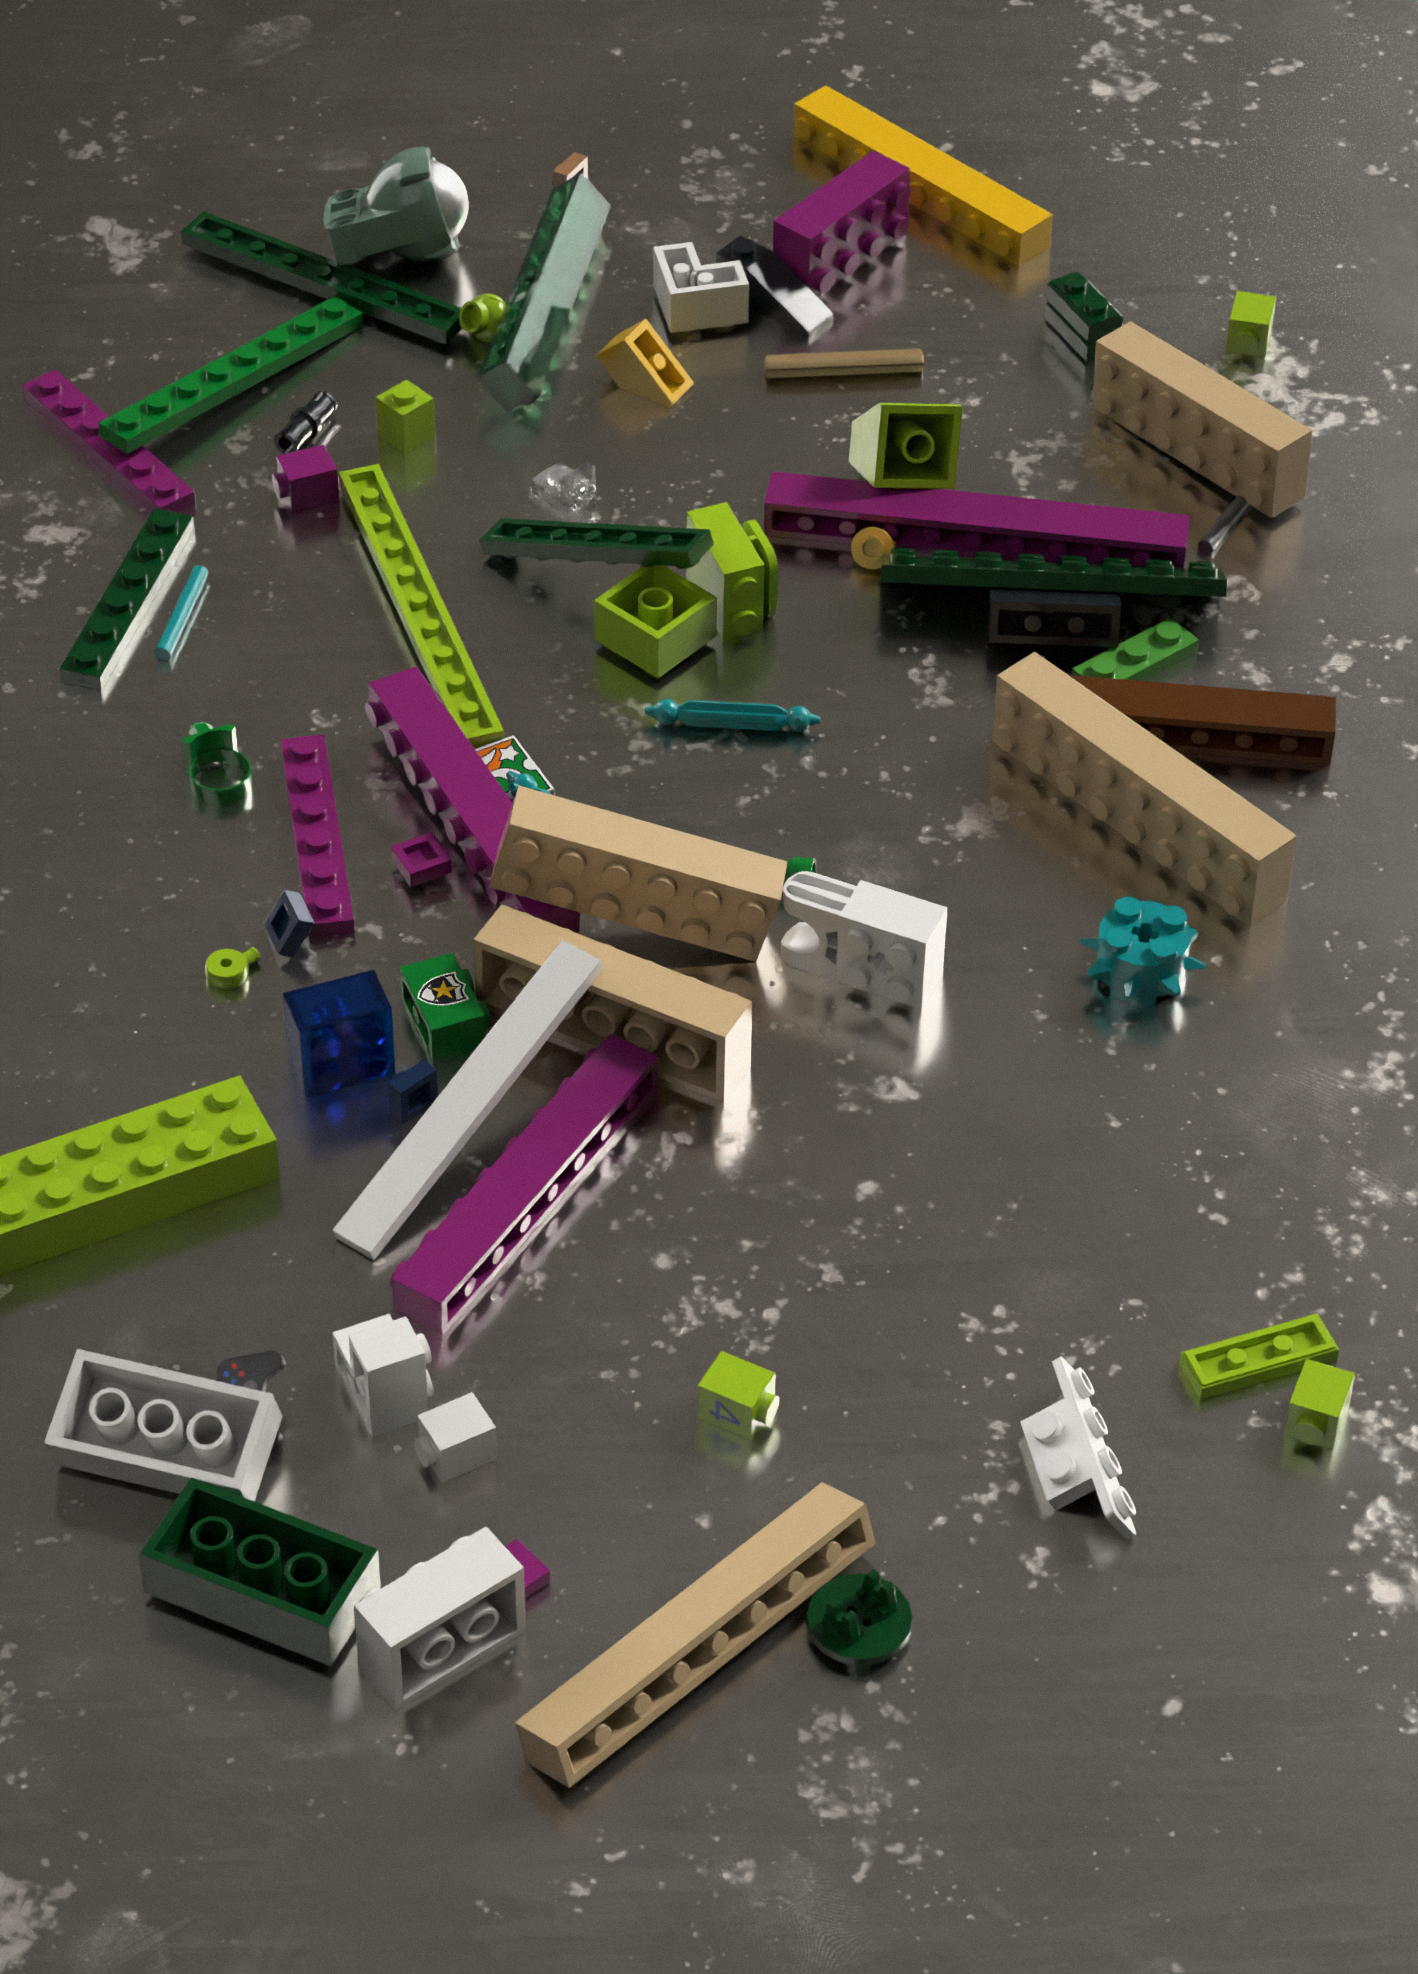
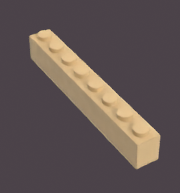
M821 1482L514 1723L527 1763L568 1788L573 1786L874 1546L876 1543L866 1504Z

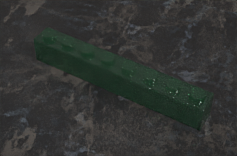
M582 172L552 189L476 378L507 412L522 404L529 406L541 395V386L545 376L552 367L550 363L554 352L561 344V334L570 320L569 313L573 303L579 297L578 290L582 280L588 273L587 267L591 256L597 250L596 243L600 233L606 227L605 220L611 205Z

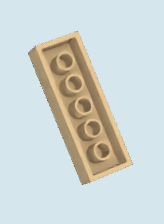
M1131 321L1096 341L1092 408L1233 495L1244 497L1248 504L1271 518L1306 497L1312 429Z
M518 785L498 846L489 887L756 962L781 901L787 861Z
M501 904L473 939L475 995L477 1001H485L488 1010L499 1015L505 1013L563 939L600 959L603 970L552 1033V1036L591 1050L592 1048H598L607 1036L612 1034L657 1055L658 1078L721 1103L726 1102L751 1067L752 1001L738 994L722 990L699 981L694 977L678 973L650 960L634 956L611 945L603 944L575 933L570 929L559 927Z

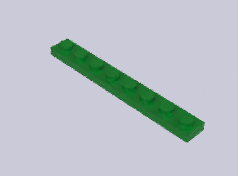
M334 296L98 422L99 437L128 454L362 327L363 312Z

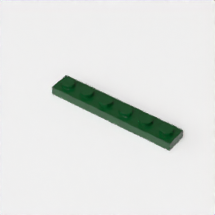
M156 508L152 510L59 669L61 682L102 691L194 531L193 516Z
M509 518L499 519L479 539L483 555H496L504 558L530 557L541 561L563 559L571 560L575 563L596 561L605 562L609 565L630 563L640 564L644 567L663 565L676 566L678 569H687L695 566L714 545L710 529Z

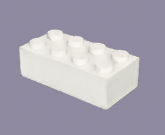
M77 1349L44 1445L55 1463L59 1466L177 1494L181 1493L192 1477L255 1501L281 1423L282 1414L271 1393Z

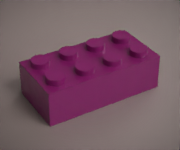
M873 150L773 220V253L817 297L828 292L831 287L848 275L853 274L856 269L879 255L881 251L896 240L901 239L907 233L909 227L908 205L911 193L910 168Z

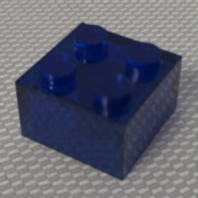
M375 970L283 993L288 1060L304 1098L396 1074L392 1007Z

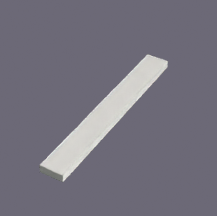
M562 939L333 1228L332 1231L336 1239L370 1259H376L603 970L600 959Z

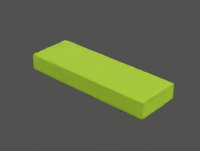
M1318 1313L1183 1351L1180 1353L1179 1364L1200 1400L1302 1371L1306 1359L1323 1364L1337 1361L1339 1348Z

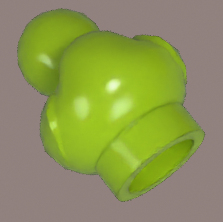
M485 293L463 304L459 314V321L465 332L472 333L480 341L493 343L510 330L513 322V312L502 298L491 293Z

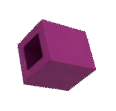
M325 445L276 456L277 474L272 475L274 491L278 499L284 498L291 513L339 502L338 471Z

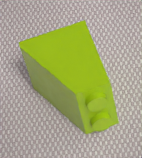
M878 403L852 421L848 462L874 488L955 489L963 406L961 404Z

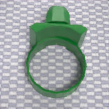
M204 721L192 724L189 727V736H186L181 741L184 774L189 775L192 793L198 800L212 805L233 804L243 799L250 792L253 784L252 769L247 757L238 752L236 725L227 724L213 728L212 725ZM219 761L224 765L236 766L247 774V777L241 783L224 789L207 788L198 784L195 780V777L202 771L201 767Z

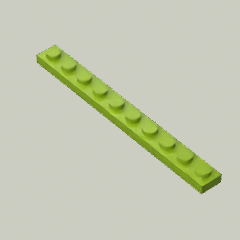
M374 464L339 472L340 488L432 689L474 749L504 739L502 725L380 465Z

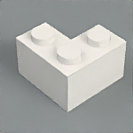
M692 242L653 247V287L670 333L691 332L698 329L729 327L748 323L749 282L740 260L701 265Z
M390 1314L332 1332L335 1366L371 1437L418 1422L417 1415L428 1411V1396L434 1393L432 1381L426 1369V1364L432 1362V1356L423 1333L416 1335L406 1316L392 1320Z

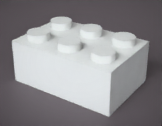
M484 1527L471 1536L457 1539L447 1550L427 1562L415 1564L405 1575L385 1587L371 1590L358 1603L353 1605L359 1671L392 1709L397 1711L526 1632L524 1567L487 1527Z

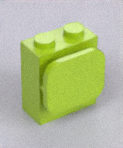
M727 502L687 511V528L710 529L714 545L704 554L698 564L686 569V578L717 597L716 629L722 640L762 631L763 615L770 617L777 613L778 563L774 549L755 519L745 521L742 528Z

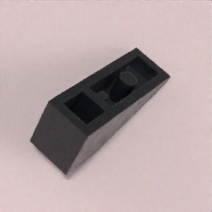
M740 235L716 253L715 263L740 260L749 282L750 310L808 339L833 320V313L772 250Z

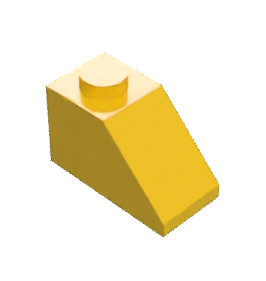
M647 319L617 334L595 355L620 389L666 407L672 406L694 384Z

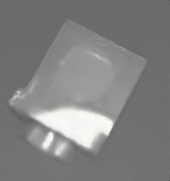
M560 461L531 479V493L559 512L567 515L596 497L595 466L586 462L573 470Z

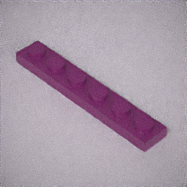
M56 369L22 385L23 398L148 510L152 512L156 508L179 513L196 505L195 491L144 446L127 454L99 437L98 422L110 416Z
M325 735L280 739L302 895L314 921L309 938L355 933Z

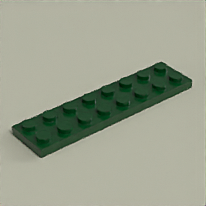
M908 548L890 549V556L882 555L881 582L1214 597H1226L1227 578L1221 569L1214 567V562L1189 561V568H1176L1172 566V561L1164 559H1147L1146 566H1133L1129 564V559L1105 557L1103 564H1088L1086 557L1074 555L1061 556V562H1045L1044 555L1018 554L1017 561L1002 560L1001 553L976 552L975 559L959 558L958 551L934 550L933 557L916 556V550Z

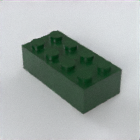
M192 1477L139 1553L144 1593L329 1666L333 1664L355 1629L353 1605L358 1603L371 1590L381 1588L377 1548Z

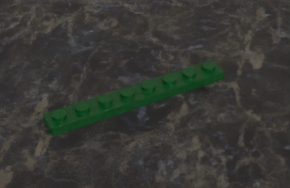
M203 211L181 231L183 245L320 297L330 299L336 296L367 315L421 334L435 341L447 344L462 329L459 321L460 307L354 267L339 265L335 260Z

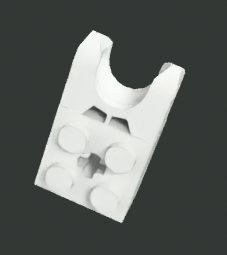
M801 871L788 878L783 886L785 910L791 916L804 922H799L790 928L781 940V955L785 963L791 967L834 980L852 988L922 1010L943 974L947 907L860 880L858 885L855 886L809 871Z

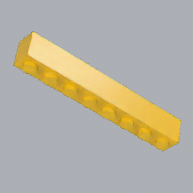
M825 85L794 103L793 136L847 167L852 166L873 150L909 167L911 188L909 203L1014 264L1020 266L1050 247L1053 214Z

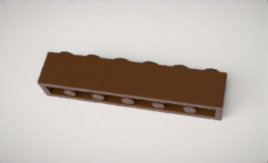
M1071 676L1074 680L1177 752L1331 765L1336 733V697Z

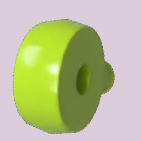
M251 947L243 953L234 949L217 950L206 960L204 969L206 978L217 989H235L246 981L249 965L258 962L260 954L255 947Z

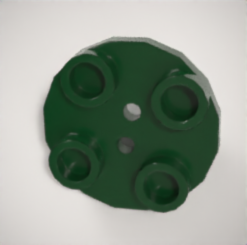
M872 1569L867 1574L858 1573L839 1576L820 1587L810 1600L806 1628L810 1638L821 1652L838 1662L844 1663L851 1671L865 1672L871 1669L874 1664L881 1663L899 1653L911 1636L913 1615L909 1600L892 1582L881 1578L876 1569Z

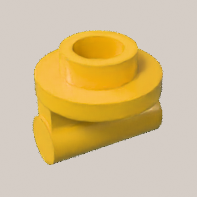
M867 527L860 530L854 536L851 543V553L854 560L866 569L881 568L882 555L890 556V549L896 548V541H892L890 535L878 527Z

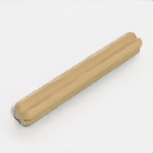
M921 349L767 355L764 359V373L768 379L920 373L924 367V356Z

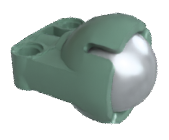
M416 146L400 151L383 164L372 179L370 186L361 189L343 190L332 195L327 200L323 222L337 264H352L369 255L390 250L394 254L413 262H436L450 257L459 249L458 233L463 228L468 215V195L459 176L446 165L437 162L432 156L429 147Z

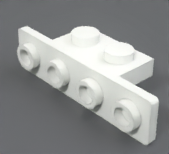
M1061 1356L1053 1360L1052 1363L1064 1399L1020 1421L1046 1501L1055 1510H1058L1096 1490L1106 1519L1128 1540L1136 1535L1130 1518L1136 1514V1510L1126 1490L1119 1486L1116 1476L1122 1473L1120 1464L1113 1451L1108 1446H1105L1103 1436L1108 1434L1106 1424L1098 1410L1092 1407L1089 1397L1094 1395V1389L1086 1373L1081 1368L1074 1370Z

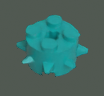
M1131 896L1123 897L1116 900L1114 908L1103 917L1099 924L1098 938H1081L1080 940L1081 944L1097 951L1096 962L1087 971V975L1090 979L1102 980V982L1110 987V995L1129 1004L1153 1005L1156 1004V997L1168 994L1174 997L1181 994V989L1186 983L1188 970L1206 968L1205 963L1190 956L1191 943L1198 937L1199 932L1195 928H1190L1187 923L1188 915L1179 906H1166L1155 901H1140Z

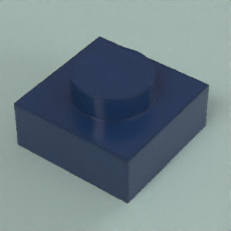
M288 890L283 891L264 922L265 929L277 954L289 957L295 956L314 925V921L301 894Z
M425 1059L410 1069L400 1072L394 1079L388 1082L389 1113L399 1124L404 1125L426 1111L438 1097L437 1069Z

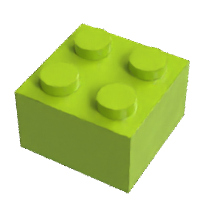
M663 565L640 567L594 600V640L656 678H660L716 637L717 597Z

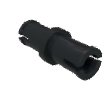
M319 391L304 407L297 408L291 414L290 422L274 437V444L278 451L282 454L298 451L307 439L316 437L322 429V424L337 410L335 398L328 392H324L322 395V391Z

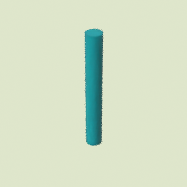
M196 565L192 568L154 650L155 657L161 661H168L171 658L209 574L204 566Z

